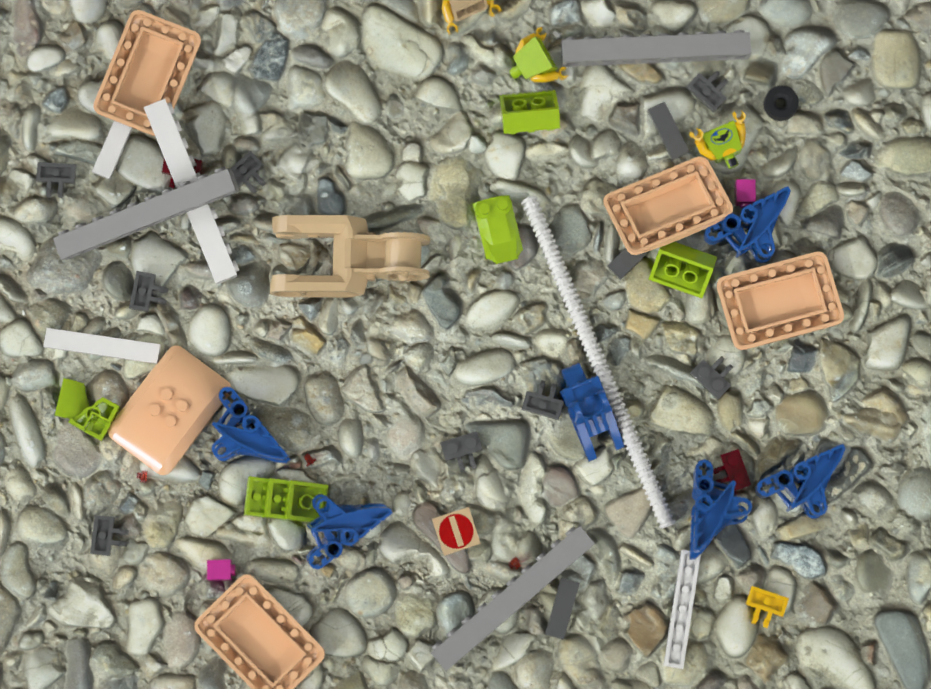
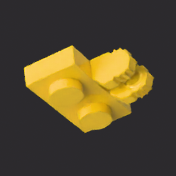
M751 586L745 605L756 608L751 623L756 624L758 622L759 614L762 610L767 612L763 621V627L767 628L772 614L780 617L784 616L789 598Z

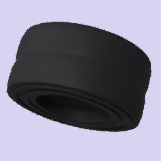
M784 85L775 86L766 94L763 103L764 110L771 119L786 121L797 111L799 99L792 88ZM784 99L786 107L779 108L776 105V100Z

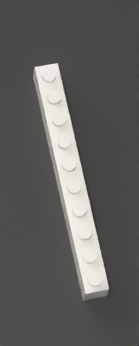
M163 99L145 106L144 110L176 188H180L179 184L190 181V183L197 181V177L201 175L200 173H195L193 167L196 166L192 155L188 156L186 149L189 146L185 137L181 139L179 131H182L178 120L174 121L172 114L175 112L171 102L167 104L166 100ZM207 204L187 212L216 285L238 277L236 272L240 270L236 260L231 261L229 254L232 251L229 243L224 244L222 237L225 234L222 226H217L215 219L218 217L214 207L210 209Z

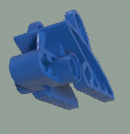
M787 186L777 191L776 194L768 195L752 205L745 206L739 216L729 214L724 220L708 227L704 233L705 242L714 245L726 239L737 252L736 258L750 250L758 263H767L775 252L772 232L778 216L788 200L791 192L789 187ZM711 231L712 233L720 231L715 238L714 236H709ZM732 237H734L741 244L740 247L737 243L733 241ZM757 253H758L761 257L767 258V259L761 260V259L758 257Z
M580 363L562 369L561 373L567 388L561 390L560 395L564 405L568 407L569 417L588 462L597 459L590 437L607 430L616 451L624 448L612 407L607 399L599 376L586 379Z
M230 387L222 388L219 392V399L227 410L217 423H212L214 428L222 435L212 446V452L216 458L224 462L238 455H247L283 464L291 461L259 419L250 414L249 408L235 390ZM226 393L232 394L231 398L234 401L232 404L228 399H225ZM238 409H245L243 414L236 415ZM229 414H231V419L226 425H224L223 423L225 422L226 418L229 416ZM253 423L255 428L251 429L250 424ZM242 424L243 429L237 427ZM225 447L226 452L219 455V449Z
M844 444L827 450L818 456L811 457L806 461H802L790 471L782 470L762 479L755 486L756 495L760 498H767L777 493L787 506V512L801 505L809 518L816 519L822 516L827 511L825 489L845 452ZM779 477L784 478L785 485L779 482ZM762 484L764 486L771 484L772 486L767 490V493L760 490ZM785 490L792 500L790 501L782 491ZM813 505L819 507V513L814 511Z
M700 460L693 472L692 498L695 500V505L691 510L689 560H696L705 551L713 538L726 526L745 522L752 510L750 500L744 497L733 496L736 483L734 480L729 485L713 481V465L708 460ZM701 468H704L706 472L704 476H702ZM714 486L719 487V488H721V489H724V491L719 490V489H716V488H713V487H714ZM745 502L748 505V510L738 504Z
M324 494L316 495L312 500V505L320 516L308 523L307 527L311 530L317 546L307 554L308 564L313 569L323 568L334 558L342 554L343 544L347 546L354 545L359 541V538H363L370 532L369 529H374L381 523L380 521H384L393 512L382 503L336 504ZM322 501H326V506L319 508V504ZM331 531H336L337 536L335 537ZM318 532H322L324 535L322 541L320 540ZM335 543L334 549L328 550V547ZM320 550H323L326 553L327 557L322 555L323 553ZM315 555L319 557V563L313 562Z

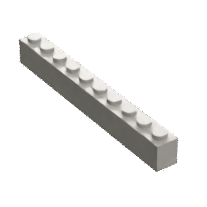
M736 30L734 33L717 31L715 34L697 32L693 35L682 32L677 35L662 33L659 36L642 34L640 37L623 35L621 38L603 36L599 39H595L593 36L584 37V39L568 37L561 42L562 67L749 59L751 56L750 32H745L744 30Z
M225 167L216 169L214 171L215 174L210 176L208 174L197 177L195 182L190 183V181L179 184L180 188L175 190L173 188L162 191L160 196H148L144 198L145 202L140 204L138 202L127 205V209L122 211L121 209L113 210L107 217L98 216L92 219V223L87 225L86 223L76 225V229L72 231L67 229L59 232L58 236L54 237L53 240L60 259H71L240 192L233 171Z
M573 526L565 533L567 536L562 541L558 539L550 546L552 548L551 551L547 554L542 552L536 558L537 563L533 566L528 564L521 570L522 575L518 579L513 577L506 583L508 587L503 592L499 589L491 596L493 600L489 604L484 602L476 609L478 611L473 617L471 615L467 616L461 622L463 624L462 627L458 630L453 628L447 634L448 639L443 643L439 640L431 647L433 649L431 654L445 671L450 669L595 544L580 526L578 528Z

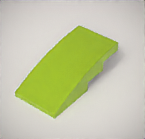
M249 476L244 515L311 522L320 516L314 509L312 500L318 494L327 496L328 485ZM322 501L319 504V508L325 507L326 501Z

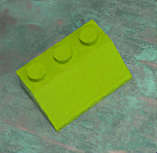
M556 90L499 95L504 134L535 132L538 130L552 131L560 128V113Z
M672 242L659 248L648 280L703 298L717 256Z

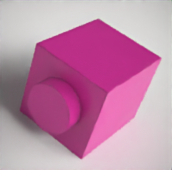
M737 179L735 181V206H740L743 209L745 206L756 202L755 179Z
M207 560L208 581L232 580V576H236V565L232 564V560Z

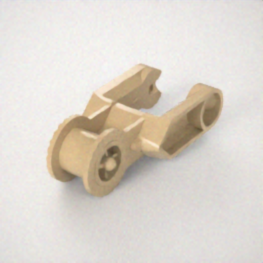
M280 215L272 217L273 233L276 234L277 238H334L333 276L272 275L270 294L273 296L350 298L364 295L368 281H375V279L409 282L426 280L430 277V272L421 268L422 246L430 244V237L428 235L413 232H390L376 235L374 232H369L366 219L348 215Z

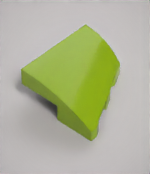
M63 378L55 416L71 419L83 412L87 407H90L86 395L85 384Z
M102 397L95 404L87 407L74 418H71L68 423L102 442L121 408L119 405Z

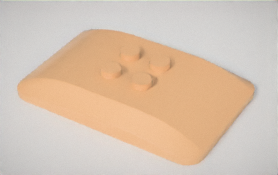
M133 11L128 18L94 101L95 112L103 117L155 136L144 107L165 99L167 104L171 102L173 109H175L201 44L199 34L145 11Z
M704 157L693 158L610 192L603 199L604 207L626 250L632 255L642 254L690 236L724 220L727 215L733 213V206L709 161Z
M813 252L723 276L717 282V291L734 347L739 350H747L836 326L844 319V312L826 255L822 252Z
M172 346L114 419L108 429L109 437L156 473L168 475L223 405L219 399L220 390L224 387L232 388L231 384L181 346ZM228 393L225 394V399L230 396Z
M247 574L239 577L196 620L194 625L196 632L251 689H295L325 657L322 646L254 577Z

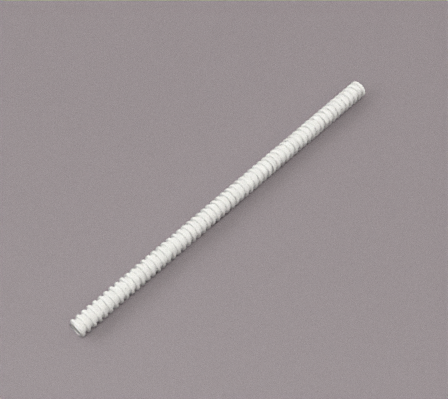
M537 196L528 197L521 204L524 206V211H527L526 216H529L528 221L531 222L530 225L534 228L533 232H536L535 237L538 238L537 242L541 244L539 247L543 249L542 254H545L544 258L548 260L546 263L550 265L549 270H552L551 275H554L553 279L557 282L556 286H559L558 291L561 292L560 296L564 298L565 308H568L567 312L571 314L570 319H573L574 329L578 331L577 335H580L579 340L582 341L581 345L585 347L583 350L587 352L586 357H589L588 361L592 364L591 368H594L593 373L599 376L607 399L612 407L617 426L620 429L619 432L625 441L623 444L627 446L626 450H629L628 455L632 457L630 460L634 462L635 472L639 474L638 478H641L642 488L646 490L645 495H648L647 500L651 502L649 505L653 507L652 512L655 511L654 516L658 518L659 528L669 527L676 521L672 519L671 509H668V503L665 502L666 498L663 497L664 493L660 491L661 486H658L659 481H656V475L653 474L654 470H651L652 465L648 463L647 453L643 451L645 448L641 446L642 442H639L640 437L636 435L638 432L634 430L633 420H630V414H627L628 409L624 407L626 404L622 402L624 399L620 397L621 392H618L619 388L615 386L616 381H613L614 376L610 374L612 371L608 369L609 365L606 364L607 360L604 359V353H601L602 348H599L600 343H597L598 339L594 336L595 332H592L593 327L589 325L591 322L587 320L586 310H583L584 306L580 304L581 299H578L577 289L573 287L574 283H571L572 278L569 277L570 273L566 271L565 261H562L563 257L559 255L560 250H557L556 240L553 239V234L550 233L551 229H548L549 224L546 223L547 219L543 217L544 213L541 212L540 203L536 201L538 198Z

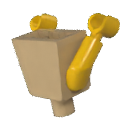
M443 0L442 12L445 22H448V34L450 35V27H455L458 33V27L453 23V20L455 22L463 20L487 9L488 5L490 7L488 13L491 17H494L492 9L495 8L500 13V6L494 4V0Z

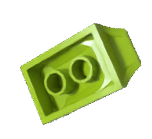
M510 195L497 196L474 203L473 209L486 260L489 259L495 264L517 260L523 251Z

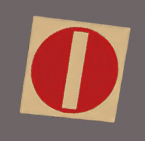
M469 507L432 519L444 556L481 544Z

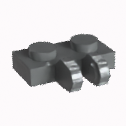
M718 71L708 80L699 72L686 88L714 113L727 99L720 91L729 81L724 79L715 87L712 82L719 77L720 73Z
M251 151L238 161L231 170L238 187L240 188L245 184L255 194L257 190L248 180L253 176L260 185L264 186L266 183L257 174L264 164Z
M38 162L36 181L47 183L46 196L50 198L53 195L52 183H59L58 197L63 198L64 184H75L77 166L76 164Z
M136 271L129 309L149 312L151 302L165 305L166 300L164 298L152 297L153 290L160 293H168L169 288L154 285L156 274Z
M722 356L712 366L703 359L690 372V375L717 400L731 386L724 377L733 366L731 364L728 365L721 374L715 370L723 363L724 358Z
M541 380L538 394L530 391L526 392L521 410L559 420L564 401L553 398L557 384L553 383L550 388V395L547 397L542 395L546 384L545 381Z
M477 431L440 442L445 461L457 459L460 471L464 472L465 466L461 457L468 455L472 469L477 468L472 453L483 450Z
M95 515L90 554L110 556L112 545L127 547V542L114 541L113 533L128 535L129 530L114 528L115 517Z

